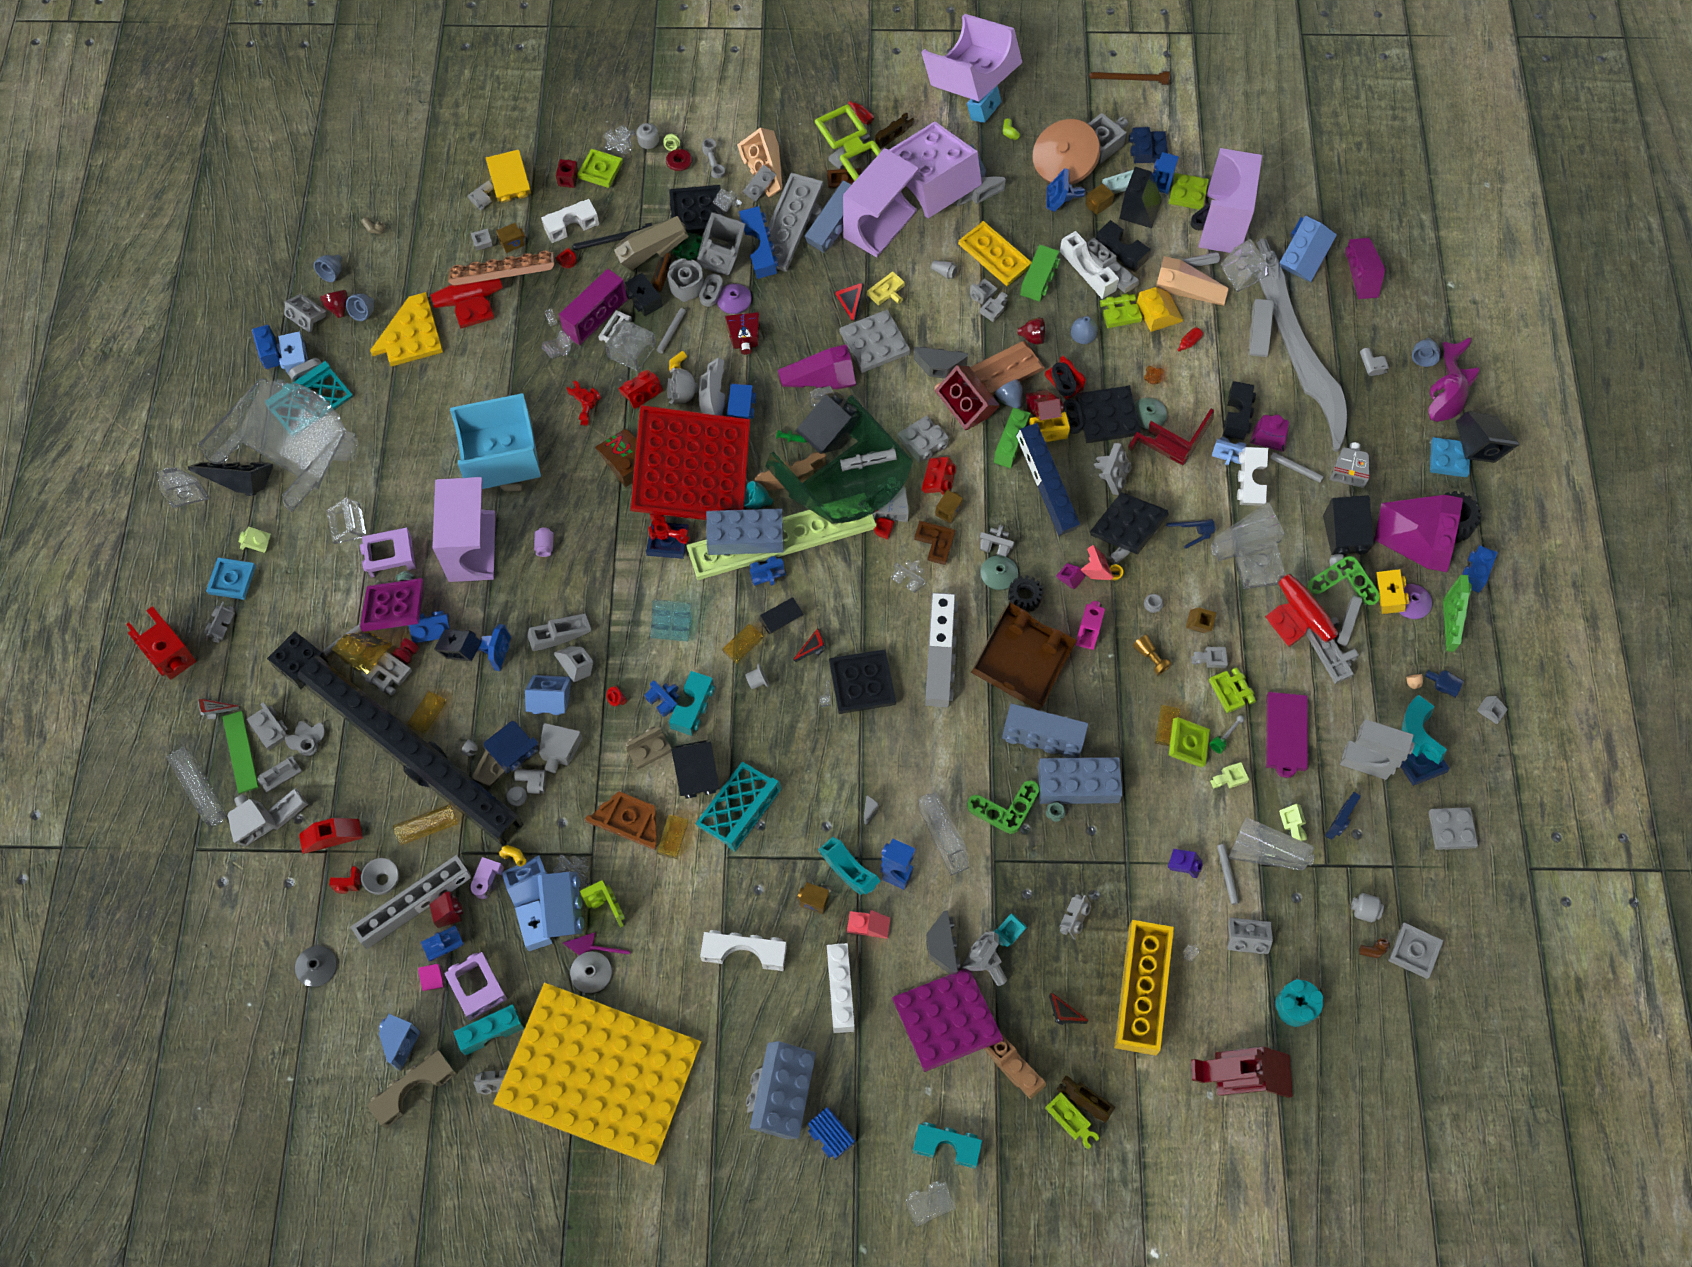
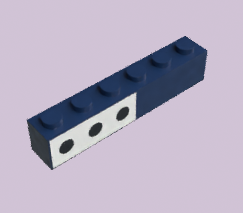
M1035 423L1021 428L1016 437L1058 536L1076 530L1080 523L1038 424Z

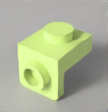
M248 527L245 532L242 531L238 540L241 543L240 549L244 550L245 547L265 553L271 534Z

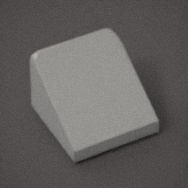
M1487 696L1477 709L1480 714L1495 724L1500 722L1508 710L1497 696Z
M866 796L865 825L871 821L879 808L878 803L869 796Z

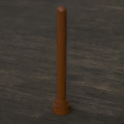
M1162 71L1159 74L1091 72L1089 74L1091 79L1158 81L1161 85L1169 84V71Z

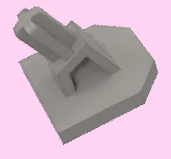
M985 932L973 944L961 968H966L969 971L988 970L997 986H1001L1007 981L999 965L1002 961L995 951L999 944V935L995 932Z

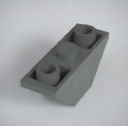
M915 347L914 360L929 377L945 379L957 365L967 366L968 353Z
M947 910L943 911L926 934L928 957L932 962L948 974H957V969H960L959 957H955L954 949H957L956 937H952L951 929H954L953 917H949Z

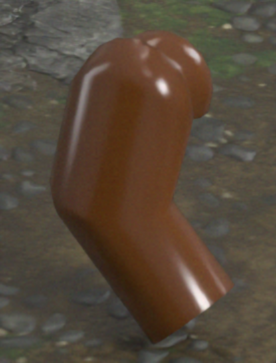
M1380 938L1372 947L1360 945L1359 955L1380 958L1389 950L1390 943L1386 938Z

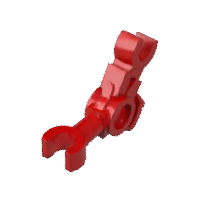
M573 381L576 388L571 389L567 386L566 389L569 395L574 396L582 404L583 410L579 415L580 425L588 426L590 409L596 405V400H600L601 396L594 388L588 392L585 388H580L579 382Z
M650 514L654 530L649 526L648 531L652 540L656 537L662 540L673 537L680 543L687 544L689 540L687 536L688 530H672L667 525L664 515Z

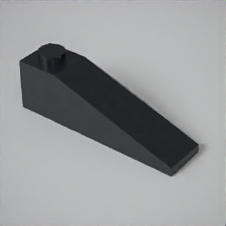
M199 462L188 466L189 471L235 492L245 493L246 496L257 495V492L264 490L273 469L272 463L251 462L250 465L241 466L240 462L224 465L222 462Z

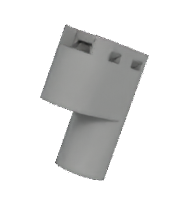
M486 181L470 193L468 198L479 210H482L492 202L487 194L494 187L489 181Z
M1364 348L1360 351L1369 376L1387 373L1386 369H1389V365L1385 356L1374 358L1370 348Z
M517 769L515 770V781H528L527 793H544L546 770Z

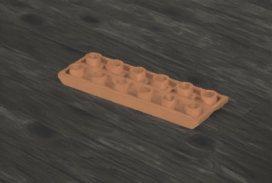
M541 251L539 254L532 255L527 253L517 258L508 256L504 260L498 261L497 259H490L486 263L472 262L467 266L454 265L452 268H449L448 281L452 285H461L551 270L554 266V254L549 251Z
M1022 341L970 367L992 396L995 395V392L1000 387L1010 381L1018 379L1021 382L1045 370V367L1035 356L1026 341ZM942 381L939 382V383L934 387V389H936V388L942 383Z

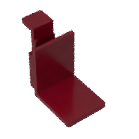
M1211 408L1190 442L1150 421L1149 433L1156 436L1155 440L1136 432L1128 445V449L1133 451L1139 441L1183 466L1213 421L1214 409Z
M1263 1046L1215 1052L1214 1060L1201 1061L1191 1059L1192 1081L1199 1083L1217 1082L1218 1096L1266 1091L1287 1098L1293 1097L1289 1054Z

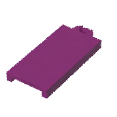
M1268 692L1266 695V768H1276V772L1280 777L1291 778L1296 771L1307 770V695Z

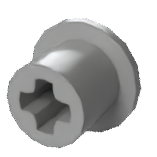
M757 664L756 670L745 674L752 690L764 684L766 687H769L767 676L760 664Z

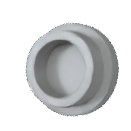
M1157 594L1148 595L1144 600V607L1151 613L1159 612L1163 607V600Z
M513 787L507 793V800L512 806H521L527 800V793L522 787Z

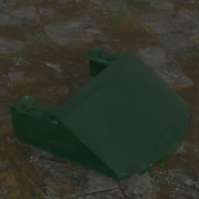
M853 395L848 397L847 402L854 405L857 411L862 414L851 432V436L858 441L803 483L775 452L770 453L765 465L789 492L788 497L830 523H845L859 520L886 506L905 484L913 460ZM895 449L897 460L864 466L863 469L854 468L842 471L841 459L853 458L858 454L862 456Z

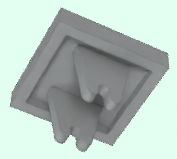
M1114 443L1110 456L1097 457L1096 459L1099 463H1094V466L1102 470L1103 473H1100L1099 477L1107 481L1112 494L1119 495L1122 488L1125 487V479L1131 470V463L1122 445Z

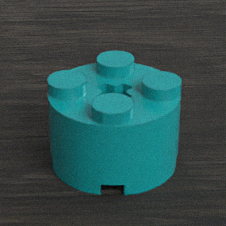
M1296 979L1288 983L1278 993L1275 1006L1280 1019L1284 1023L1293 1027L1305 1026L1310 1024L1321 1013L1323 995L1312 983Z

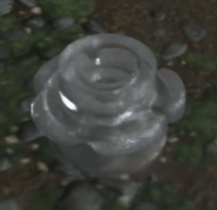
M1189 944L1182 952L1185 955L1184 960L1192 963L1201 950L1197 947V944L1193 946Z

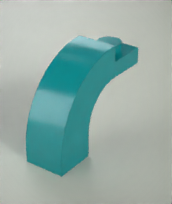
M1418 695L1412 700L1406 710L1401 731L1413 734L1412 742L1415 744L1412 753L1416 757L1424 753L1429 760L1439 764L1444 759L1447 749L1432 739L1423 727V724L1431 717L1435 706Z
M831 837L818 849L830 867L858 894L862 895L864 893L866 895L872 892L876 885L881 882L877 875L861 866L842 841L835 837Z

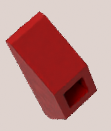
M330 818L311 824L299 834L302 853L305 854L363 839L359 819Z

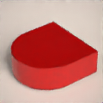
M567 248L555 257L556 261L563 268H572L577 263L576 255L570 248Z
M878 518L875 520L876 527L873 531L877 536L888 540L895 521L887 518Z

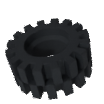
M1025 575V579L1022 576H1019L1018 580L1015 578L1013 583L1011 582L1008 591L1009 602L1021 609H1025L1026 612H1029V609L1034 611L1035 607L1038 608L1043 596L1042 585L1039 586L1040 582L1038 580L1035 582L1034 577L1031 580L1028 579V575ZM1021 589H1028L1032 592L1033 596L1030 599H1022L1019 597L1018 592Z

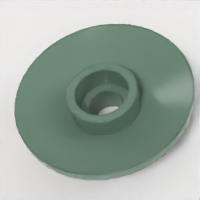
M1142 398L1134 403L1140 428L1149 430L1150 421L1160 426L1165 423L1167 411L1160 401L1153 398Z
M996 555L984 561L980 574L983 582L988 587L995 590H1005L1010 587L1011 582L1013 583L1015 578H1018V568L1010 558ZM997 568H1001L1003 571L999 572Z

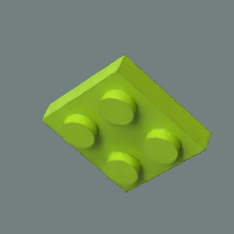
M591 149L577 174L578 179L610 188L623 164V160L620 157Z
M1175 173L1168 204L1200 210L1204 205L1209 179Z
M1179 717L1174 718L1169 756L1198 767L1206 766L1210 729Z

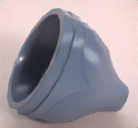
M340 255L321 256L314 262L316 273L323 280L334 282L341 273L342 257Z
M354 294L347 299L346 308L353 319L364 321L373 313L375 301L366 294Z
M1080 317L1072 324L1070 329L1071 337L1080 344L1091 343L1097 336L1098 326L1090 317Z
M1426 338L1416 343L1412 351V359L1417 365L1423 367L1433 366L1440 359V348L1431 338Z
M1018 379L1008 382L995 392L996 397L1004 405L1017 409L1022 407L1023 387Z

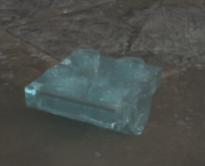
M653 599L650 638L689 641L692 625V603Z

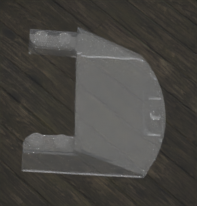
M259 379L198 445L208 461L214 464H223L230 454L237 450L241 443H244L298 476L282 494L285 508L293 512L314 487L319 488L346 431L337 412L316 392L296 383H284L283 380L279 379L277 381Z

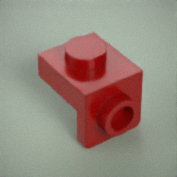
M352 866L350 878L330 877L329 886L339 894H347L348 891H359V885L362 884V872L357 866Z

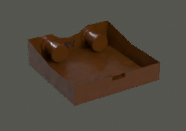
M1009 602L1001 613L971 673L1032 708L1040 710L1077 640L1060 630L1041 624L1028 612Z

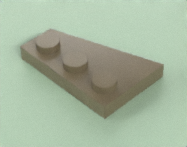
M498 726L495 733L502 728ZM485 750L472 779L491 788L506 772L490 753Z

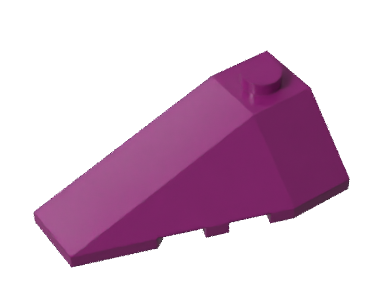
M847 344L826 349L778 370L782 387L804 388L805 386H816L819 389H822V387L843 389L856 386Z

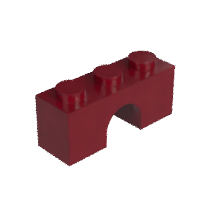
M1048 390L1026 393L1027 410L1029 413L1035 414L1037 419L1046 420L1062 417V400Z

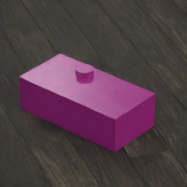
M606 269L559 313L564 335L580 346L627 301L624 280L611 270Z

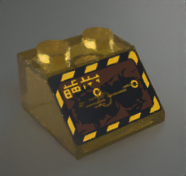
M365 631L344 634L332 650L345 663L368 674L392 644Z

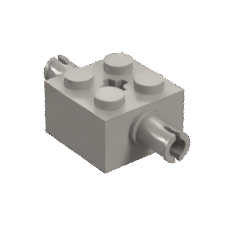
M1101 113L1088 123L1100 141L1101 152L1098 163L1101 164L1124 146L1126 132L1123 128L1128 126V121L1126 118L1120 117L1114 123Z

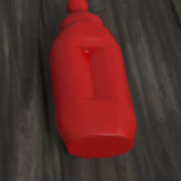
M852 101L848 102L864 124L868 125L874 120V116L864 106L852 103Z
M1197 327L1191 329L1181 339L1177 351L1181 352V350L1189 349L1203 337L1202 330Z

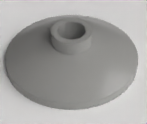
M598 952L581 954L574 960L570 970V977L574 986L581 992L589 994L603 990L610 982L612 976L609 960ZM593 968V974L587 975V969Z

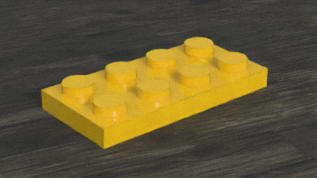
M984 221L963 236L958 242V245L1006 286L1025 273L1032 263Z

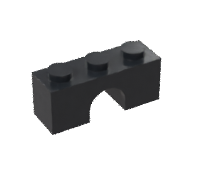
M1110 220L1097 232L1096 240L1116 255V259L1127 268L1136 272L1148 260L1151 249L1138 239L1130 245L1121 243L1124 229Z
M1236 381L1232 382L1227 406L1235 407L1239 412L1227 413L1222 436L1244 440L1246 434H1250L1252 423H1249V418L1252 419L1254 408L1251 405L1256 399V392H1253L1254 385Z

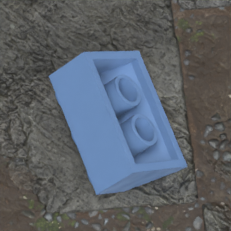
M1305 216L1279 265L1282 269L1311 282L1337 235L1322 223Z
M577 872L538 875L543 937L582 934L584 919L581 916L582 898L579 896L580 878Z

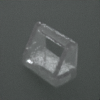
M345 498L327 509L333 544L358 539L366 535L359 502ZM344 512L347 530L339 534L335 514Z

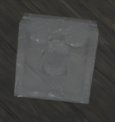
M1251 239L1235 247L1221 263V268L1237 292L1269 276L1268 264Z
M165 468L164 470L157 471L160 492L172 508L210 499L199 480L179 468Z

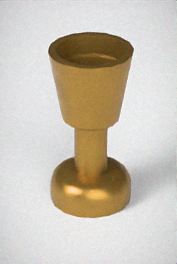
M1147 634L1140 637L1133 644V648L1154 662L1156 665L1154 672L1157 676L1163 674L1171 667L1172 663L1170 660H1161L1155 653L1156 648Z

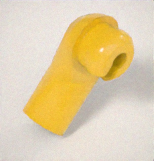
M684 351L670 359L669 370L672 368L681 369L680 363L687 359Z

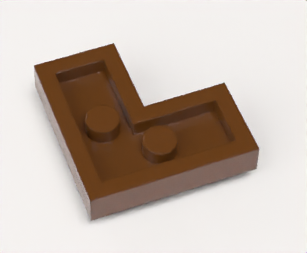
M919 521L914 540L932 544L927 561L946 565L956 530Z

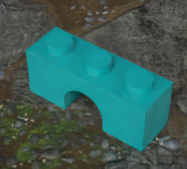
M690 671L684 685L685 695L694 698L695 701L688 707L675 706L669 720L670 729L693 736L694 731H698L701 724L699 719L702 713H706L708 708L707 700L709 696H713L715 691L713 678Z
M512 1004L455 1030L453 1033L460 1051L466 1056L485 1047L484 1044L495 1037H507L525 1028L517 1009Z
M928 1122L918 1125L912 1153L933 1158L937 1146L946 1143L955 1149L956 1158L954 1164L976 1169L982 1140L978 1139V1135L972 1133H965V1135L957 1134V1130L947 1127L944 1130L937 1129L935 1124Z

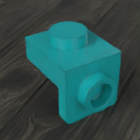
M1011 913L999 928L993 932L999 935V944L1001 946L1009 947L1013 945L1028 927Z

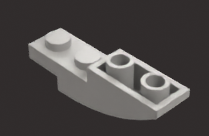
M1093 238L1086 242L1089 254L1094 262L1101 268L1109 267L1119 278L1117 287L1127 293L1139 285V280L1116 261V255L1098 240Z
M720 358L710 362L707 372L701 375L699 379V402L701 413L722 416L725 394L720 392L724 372V360Z

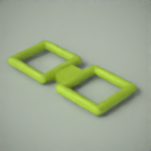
M848 104L815 120V124L832 149L843 146L846 153L840 156V161L853 180L856 181L859 175L848 159L869 149H872L876 156H878L881 150L876 142L872 140L865 144L862 143L860 137L867 134V129ZM847 113L859 131L835 141L823 123Z

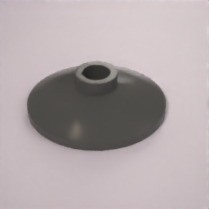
M324 946L307 948L299 955L295 964V973L298 980L309 987H319L326 984L332 979L337 969V960L334 953ZM317 961L316 967L311 968V963Z

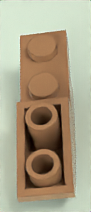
M814 452L808 458L795 462L791 467L787 461L782 464L779 463L771 470L758 474L755 477V481L763 485L766 490L785 489L800 485L814 479V471L826 465V455Z
M1002 1035L1003 1041L986 1047L984 1050L1017 1088L1019 1087L1029 1099H1032L1046 1086V1082Z

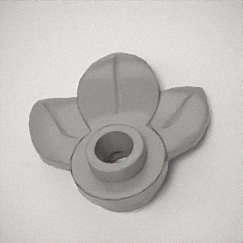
M299 721L295 735L285 737L287 746L292 750H298L303 756L315 754L318 750V743L324 738V726L322 723H318L311 728L308 724ZM308 745H312L310 749L306 750Z

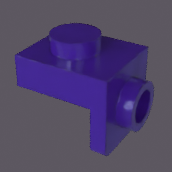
M1173 849L1168 868L1172 871L1189 873L1192 878H1197L1203 867L1202 859L1196 852Z

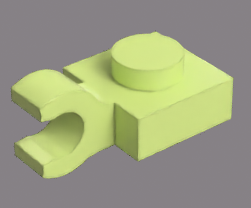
M1240 762L1223 768L1221 770L1223 774L1213 777V780L1210 782L1213 789L1226 783L1229 788L1247 783L1249 778Z
M1295 804L1280 810L1285 830H1291L1293 840H1299V842L1307 840V835L1301 825L1306 824L1301 805Z

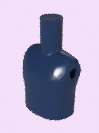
M1428 670L1425 677L1435 681V688L1438 691L1454 698L1458 695L1464 681L1447 670L1441 671L1439 674Z

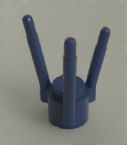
M1213 519L1166 524L1167 527H1196L1198 534H1202L1201 537L1184 546L1185 549L1204 539H1209L1210 534L1215 533L1216 530Z

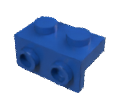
M443 610L432 612L431 616H424V613L420 614L419 624L409 625L412 641L418 643L439 639L444 630H450L449 613H444Z

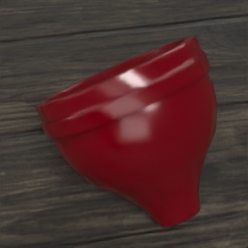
M346 290L320 296L321 302L328 311L332 312L337 318L344 317L346 301L348 299Z
M1037 317L1029 320L1025 325L1018 328V335L1032 344H1044V319Z

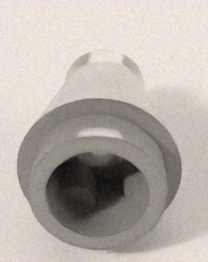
M934 260L931 270L936 271L947 279H954L958 273V265H955L954 262Z

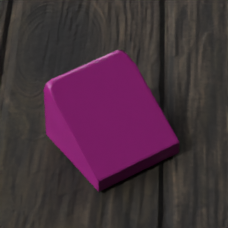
M1066 563L1056 575V578L1070 588L1076 589L1085 578V575L1080 567Z

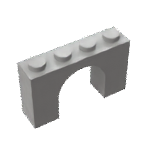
M1365 719L1360 725L1356 743L1349 741L1344 747L1340 765L1387 780L1391 774L1394 775L1396 768H1400L1402 761L1407 759L1408 754L1412 753L1415 744L1412 742L1413 734Z

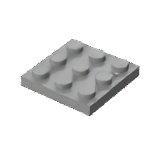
M888 309L839 328V332L861 373L910 354V349Z

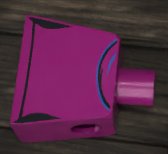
M1263 415L1253 428L1250 443L1284 452L1288 438L1289 421L1283 419L1280 415Z

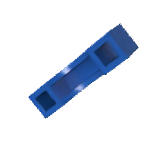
M759 206L739 211L741 222L745 223V235L753 236L760 241L758 249L750 255L757 279L777 274L776 266L779 265L777 257L772 256V252L775 250L772 241H768V237H771L768 226L764 227V223L767 222L765 213L760 212Z
M892 838L891 843H886L882 851V880L905 890L913 873V866L910 864L915 855V848Z

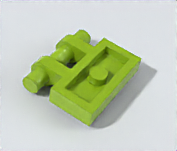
M1126 293L1120 297L1113 298L1111 296L1100 300L1101 307H1108V309L1103 310V317L1107 328L1142 321L1138 304L1130 305L1131 301L1136 300L1135 294L1128 295ZM1115 304H1123V306L1115 308Z
M1238 667L1231 670L1234 675L1233 677H1230L1228 671L1209 678V682L1226 714L1244 707L1245 702L1243 699H1247L1249 704L1256 702L1253 689L1249 688L1245 681L1244 673H1241ZM1235 684H1238L1242 690L1241 692L1238 691Z

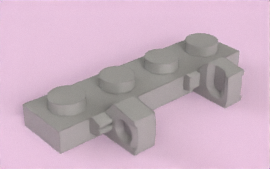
M1336 617L1331 618L1333 625L1337 628L1339 626L1338 619ZM1308 627L1306 636L1334 684L1351 678L1353 672L1350 666L1352 665L1351 662L1357 660L1359 656L1357 651L1353 649L1343 654L1333 639L1325 643Z

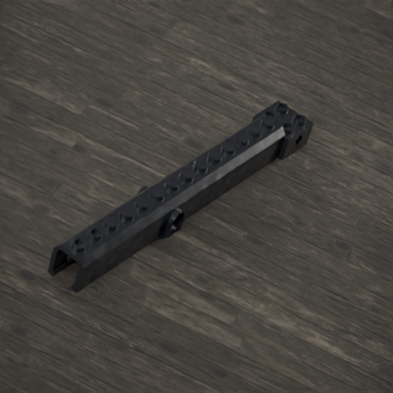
M296 631L267 658L277 671L298 688L302 689L305 686L399 762L404 768V773L419 786L431 788L502 847L507 844V841L501 837L507 828L509 829L512 823L519 829L524 825L516 813L449 761L444 751L431 740L428 743L328 664V660L323 653Z

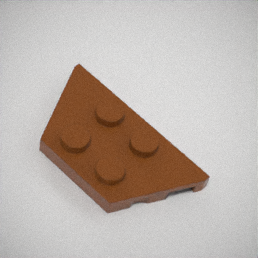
M618 791L609 801L600 805L597 811L585 818V822L650 849L656 850L657 848L656 808L652 804Z

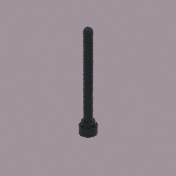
M652 222L646 223L640 229L574 243L572 248L580 250L623 240L631 233L652 226Z

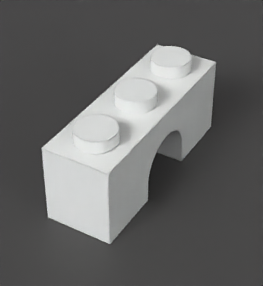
M589 199L541 217L543 227L551 243L568 237L566 227L571 223L579 224L583 231L599 225L597 213Z
M1245 447L1239 453L1241 471L1239 470L1238 482H1241V487L1238 489L1237 499L1240 500V505L1263 506L1266 504L1267 485L1255 483L1252 473L1255 469H1265L1267 467L1268 448Z

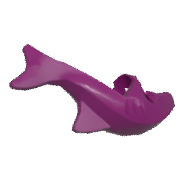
M1470 337L1457 344L1442 343L1448 375L1436 381L1430 388L1429 394L1434 400L1429 407V417L1432 421L1449 420L1456 417L1465 408L1469 387L1480 372L1479 368L1460 369L1458 366V357L1471 344L1472 340ZM1442 388H1444L1445 390L1443 393H1439L1437 397L1434 395V392H1437V390L1440 391Z

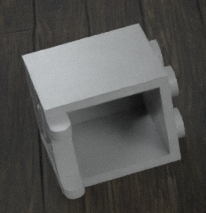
M711 213L696 262L702 268L729 276L737 257L745 223L724 217L721 214ZM712 237L728 242V246L712 241Z

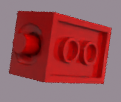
M152 606L146 611L156 624L139 635L133 626L127 623V627L131 630L128 634L163 677L166 674L172 680L197 661Z

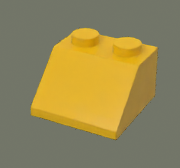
M1157 287L1139 292L1136 304H1138L1140 313L1150 332L1183 322V318L1169 292Z

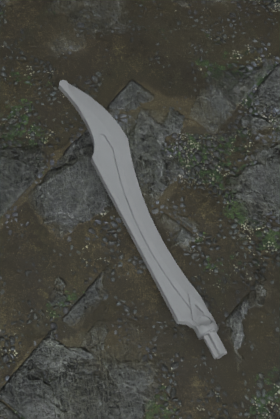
M1261 238L1257 242V246L1261 253L1260 261L1262 267L1257 272V278L1266 300L1273 301L1272 315L1303 391L1314 398L1323 410L1330 428L1333 451L1338 452L1344 439L1347 422L1346 403L1342 388L1320 362L1305 338L1294 314L1287 291L1285 276L1274 251H1271L1267 240Z

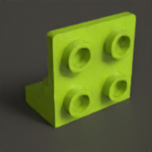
M603 880L580 891L588 909L591 907L597 908L604 903L603 901L607 900L620 928L624 926L621 920L625 919L618 902L613 904L617 900L609 884L605 886Z

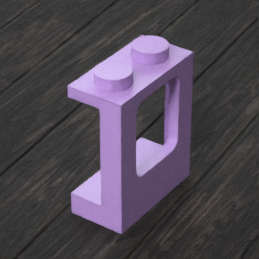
M407 528L362 536L363 544H360L362 555L365 556L362 565L364 571H367L371 578L375 577V571L406 565L408 570L416 569L412 539ZM392 539L395 556L372 561L370 544Z
M482 952L470 955L467 961L462 964L452 965L444 973L466 1017L470 1021L507 1000ZM480 966L488 984L474 994L466 996L457 978Z

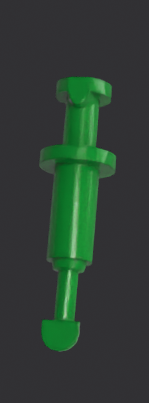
M777 430L776 439L778 437L788 439L787 443L790 441L807 442L801 435L792 434L790 430L789 434Z

